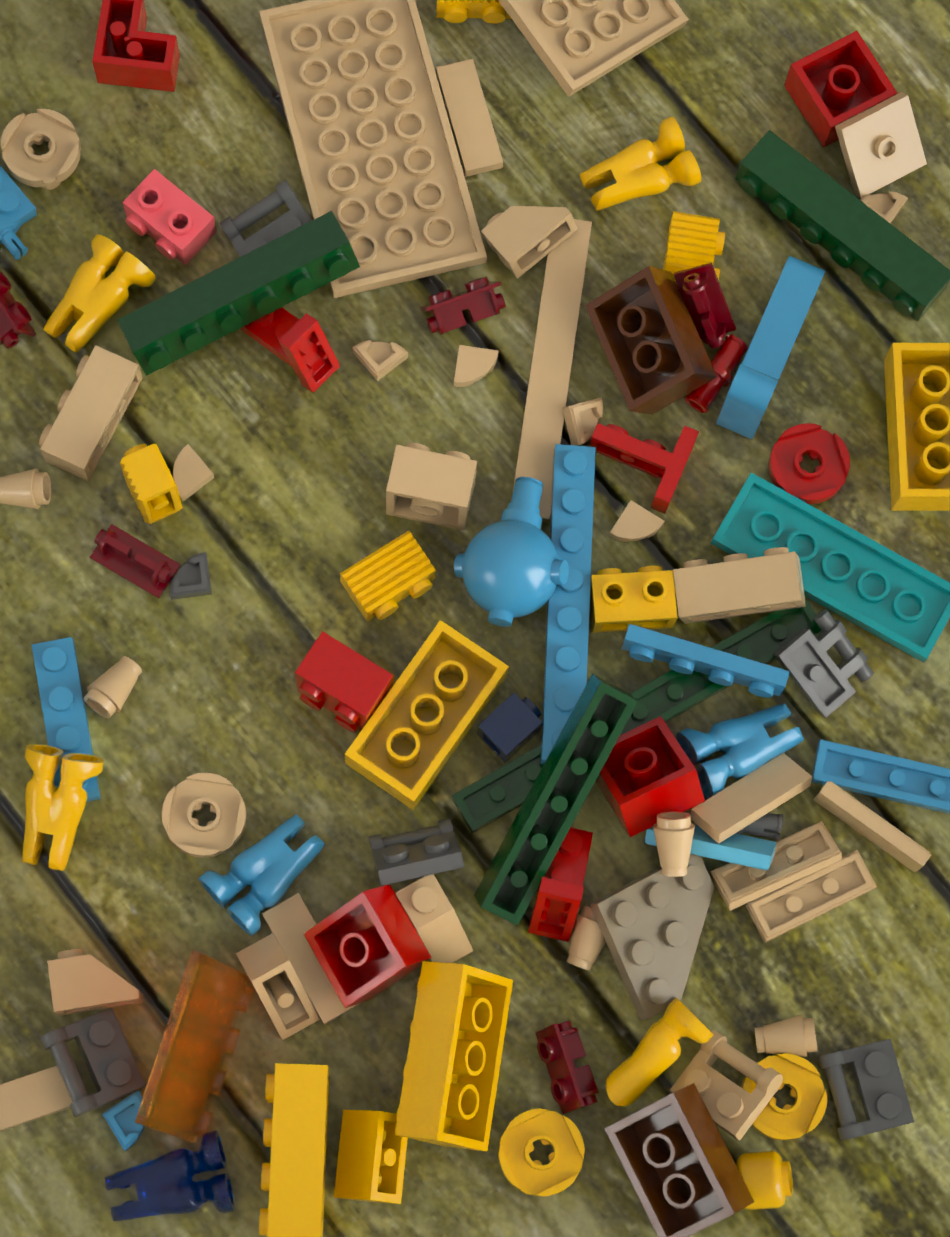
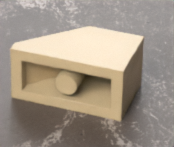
M510 206L504 212L494 215L481 232L492 251L518 279L577 231L578 227L571 212L566 207Z
M434 874L424 876L395 893L431 955L430 962L454 963L473 952V948L455 910Z
M274 933L236 953L282 1040L320 1020L290 960Z
M83 949L61 951L57 953L58 959L47 961L53 1012L58 1016L143 1003L142 993L91 954L84 955Z

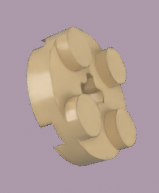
M37 109V113H31L26 116L22 113L8 123L1 136L2 158L6 168L16 180L31 187H42L46 190L57 188L62 181L66 180L74 172L80 160L81 144L74 126L64 115L50 109ZM43 141L49 142L48 153L41 156L35 155V151L31 147L34 143L41 145Z
M196 773L186 777V780L180 782L168 792L163 803L162 822L171 843L183 853L193 857L211 858L229 852L241 838L246 826V806L239 791L230 781L217 774ZM203 805H210L211 813L216 814L215 820L209 821L207 826H199V820L193 818L194 811H201Z

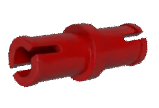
M727 335L725 337L724 344L721 345L711 360L717 377L687 395L685 401L690 407L700 413L708 412L709 407L722 387L728 386L732 381L731 373L749 348L743 340L734 335Z

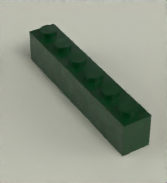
M769 130L740 162L735 179L739 181L740 187L747 194L754 197L758 196L769 205L770 210L775 216L794 224L800 229V233L807 241L819 244L826 249L839 266L843 268L849 267L861 277L862 282L867 288L874 292H881L891 300L894 308L902 315L911 316L916 321H919L950 283V270L772 131Z
M330 211L117 319L135 358L147 376L274 312L290 302L345 276L347 273L359 268L360 265L348 238L335 215Z
M594 674L591 675L474 894L481 908L518 926L541 883L542 877L545 876L638 703V700L629 692Z

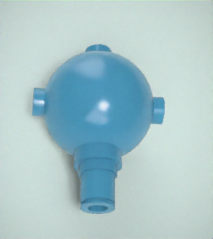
M531 477L516 478L511 503L508 504L507 509L503 510L501 521L490 524L479 531L470 541L465 554H457L454 561L456 577L463 578L471 598L482 609L489 612L488 622L497 626L510 627L512 626L513 618L523 617L539 610L548 602L557 585L566 584L569 576L568 562L566 560H559L554 544L541 530L542 518L539 516V504L543 483Z

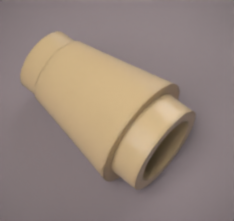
M31 469L0 477V504L39 509L41 505H48L50 503L51 481L47 472Z
M123 656L119 662H116L87 686L88 693L84 696V701L93 711L104 718L109 719L114 713H120L138 680V676L142 673L141 667L129 657Z
M660 813L657 815V823L653 825L662 875L679 877L687 874L695 825L691 823V815L688 813Z
M583 905L580 914L576 916L567 962L590 971L606 941L591 907Z
M801 1014L755 1028L757 1053H789L808 1057V1052L818 1051L813 1017L803 1018Z

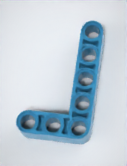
M789 255L744 360L734 377L716 425L753 440L826 270Z

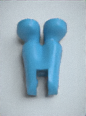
M785 703L749 715L717 722L712 725L707 733L690 728L677 732L676 740L693 765L702 762L714 752L722 751L725 753V755L699 764L696 768L706 800L725 789L728 777L732 776L735 779H741L766 762L804 741L799 727L789 729L772 738L769 737L766 728L776 725L791 715V711Z
M297 814L234 858L227 875H221L209 870L198 878L205 890L223 909L232 902L241 890L251 885V891L245 897L235 901L227 908V913L233 921L250 936H253L260 930V911L263 908L276 905L295 879L325 846L324 842L317 835L307 840L295 852L287 845L305 826V822Z

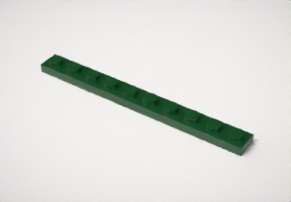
M805 598L806 607L774 611L711 648L768 665L776 660L773 653L803 627L809 629L815 637L819 635L821 629L814 621L816 614ZM671 670L630 693L638 700V703L620 735L659 716L666 723L729 686L716 684L708 679L709 675L693 671L692 674H683ZM541 745L451 796L452 801L472 834L522 806L544 763H541Z

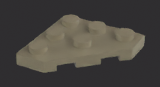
M690 854L687 874L684 876L662 875V867L659 866L590 904L640 1020H648L666 1010L676 997L680 1001L682 999L714 891V885L701 856Z

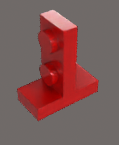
M281 307L240 328L248 336L290 365L297 374L302 386L312 393L340 367L318 321L308 313L299 320Z
M597 423L589 447H596L595 452L661 479L651 508L665 514L699 431L684 425L673 453L665 451L666 448L662 444L654 440L645 439L641 441L628 436L629 433L620 426L614 424L604 426Z
M570 827L538 887L528 933L569 942L582 900L583 882L593 832Z

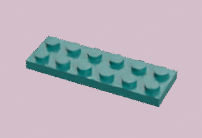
M750 473L711 541V544L730 555L745 553L748 554V558L764 556L765 550L778 547H786L789 552H796L800 558L805 597L923 663L929 657L950 618V583L753 473Z

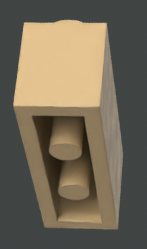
M95 345L90 356L84 355L76 370L77 381L72 390H65L61 396L57 408L60 413L53 425L48 424L44 428L39 440L40 451L45 462L86 481L90 480L143 379L139 364Z
M786 547L767 549L764 551V556L748 558V554L745 553L731 554L723 557L724 562L708 564V561L705 559L691 560L683 563L684 568L673 569L678 615L685 624L806 607L800 558L796 552H789Z

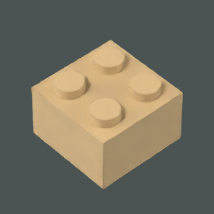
M407 443L406 446L396 444L386 489V515L465 531L475 486L477 461L470 460V456L462 452L448 451L446 454L431 452L429 447L418 443Z

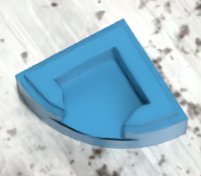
M139 1090L102 1114L124 1151L130 1149L137 1142L146 1123V1105L143 1095Z

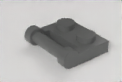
M286 179L275 186L277 190L232 219L229 216L220 222L223 231L232 242L240 257L312 221ZM283 204H287L290 209L288 212L247 239L244 238L241 233L242 231Z
M450 818L439 820L436 826L382 838L381 834L369 836L372 856L381 886L464 867L462 853Z
M112 1007L68 1026L55 1029L40 1037L45 1050L50 1049L73 1103L69 1106L74 1117L107 1105L146 1086ZM73 1039L76 1040L98 1091L97 1093L88 1095L66 1042Z
M891 1038L817 1057L820 1070L825 1069L841 1128H837L840 1141L914 1122ZM851 1063L867 1121L860 1123L856 1121L841 1067L843 1064Z

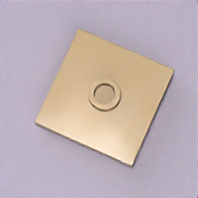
M903 92L835 126L854 194L860 198L927 164L909 96Z

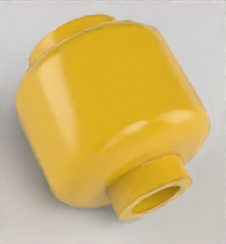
M776 1151L748 1152L739 1156L736 1166L754 1200V1203L745 1207V1209L756 1210L782 1207L786 1196L793 1195L790 1162L783 1161L780 1154Z

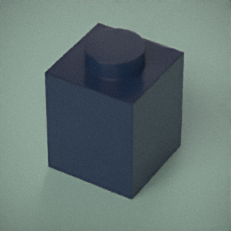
M513 693L478 725L476 734L506 763L541 730L543 722L539 717L542 714L530 699L524 697L521 700Z

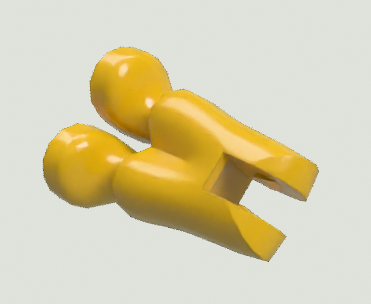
M672 116L662 120L660 123L658 139L651 142L648 139H640L579 175L586 189L597 187L613 179L616 181L615 184L598 191L591 197L590 200L596 211L631 199L662 193L673 183L692 187L701 183L702 179L693 153L690 150L685 151L682 131L678 122ZM673 159L667 165L662 166L658 164L663 160Z
M97 234L91 241L93 257L79 266L64 297L43 328L50 336L56 338L66 330L73 320L77 321L68 333L65 341V346L75 353H78L99 329L126 304L129 297L128 287L130 285L150 287L157 279L155 274L139 259L127 251L124 253L115 242L100 234ZM116 267L114 272H112L110 276L105 278V274L108 272V270L110 268Z
M29 744L26 746L24 757L33 770V776L27 782L25 791L26 821L22 862L36 865L41 856L45 834L53 835L49 855V868L65 871L77 827L87 802V792L82 788V783L102 772L104 760L100 757L84 753H69L63 756V750L57 747ZM61 765V781L59 787H57L54 783V777Z
M676 997L668 1005L664 1016L649 1028L632 1055L611 1072L606 1079L605 1088L610 1101L616 1106L624 1107L634 1103L678 1059L681 1054V1047L678 1042L680 1037H688L698 1043H707L714 1034Z

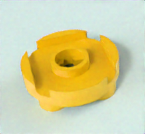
M789 1053L768 1056L759 1061L758 1064L765 1069L771 1067L782 1074L783 1081L778 1090H781L784 1085L790 1087L789 1095L795 1100L793 1105L785 1104L781 1109L776 1106L777 1099L772 1097L751 1126L763 1136L780 1141L800 1138L815 1129L822 1120L827 1107L826 1089L824 1090L823 1082L819 1077L821 1075L816 1067L808 1060ZM745 1076L741 1088L751 1094L756 1088L757 1083Z
M538 1108L523 1112L509 1123L500 1138L498 1159L501 1170L509 1183L524 1194L546 1197L560 1193L575 1181L582 1168L585 1147L581 1133L570 1119L556 1111ZM540 1140L543 1146L549 1144L552 1146L553 1152L548 1155L549 1164L542 1165L539 1160H531L529 1153L534 1151L533 1142Z

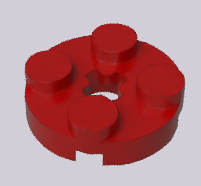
M813 423L799 424L784 431L774 444L768 461L769 475L773 484L809 505L819 504L834 497L843 487L850 469V455L844 441L837 434L833 433L832 435L828 431L821 429L822 426ZM804 455H808L812 461L818 460L819 465L815 467L814 473H808L799 466L803 461Z

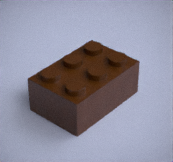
M648 266L585 305L631 412L653 415L717 377L671 271Z
M694 1083L604 1128L658 1237H689L754 1203Z

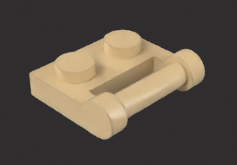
M712 1030L711 1032L714 1036L707 1043L701 1044V1049L671 1087L670 1091L673 1093L694 1083L715 1125L740 1141L781 1086L783 1076L771 1067L765 1069L729 1045L724 1035L716 1030ZM718 1057L757 1083L756 1088L751 1094L711 1067Z

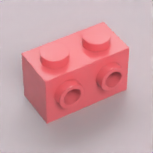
M155 169L123 201L127 225L140 236L146 233L156 242V248L169 260L176 258L185 266L217 233L214 216Z

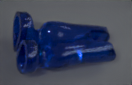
M217 1130L206 1132L201 1139L200 1149L192 1152L186 1148L175 1149L143 1164L104 1177L107 1191L118 1188L126 1189L130 1188L131 1185H135L139 1201L134 1202L131 1200L110 1208L113 1221L193 1213L207 1202L212 1203L216 1210L223 1214L234 1212V1195L228 1173L218 1174L197 1182L192 1180V1177L196 1174L227 1168L226 1156L219 1132Z

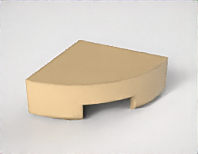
M897 192L869 194L860 200L891 224L906 204L908 197Z
M371 340L352 347L353 354L377 381L408 358V352L393 342H371Z
M459 345L453 387L470 386L485 377L496 365L499 351Z
M602 397L562 408L571 445L578 446L591 439L599 418H602L603 415Z
M189 444L181 450L173 468V479L177 485L182 502L214 478L213 472Z
M630 500L610 531L609 537L621 542L642 540L655 535L663 527L665 521Z

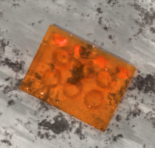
M192 950L135 1123L147 1130L195 1145L199 1136L206 1138L214 1114L207 1111L212 1094L220 1096L227 1075V1071L222 1070L221 1066L225 1054L234 1053L241 1030L234 1028L239 1011L247 1013L253 996L254 988L248 987L250 980L247 975Z

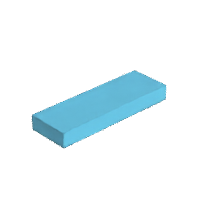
M695 825L690 854L769 870L777 842L735 833L718 844L699 826ZM653 827L646 831L645 843L657 846Z

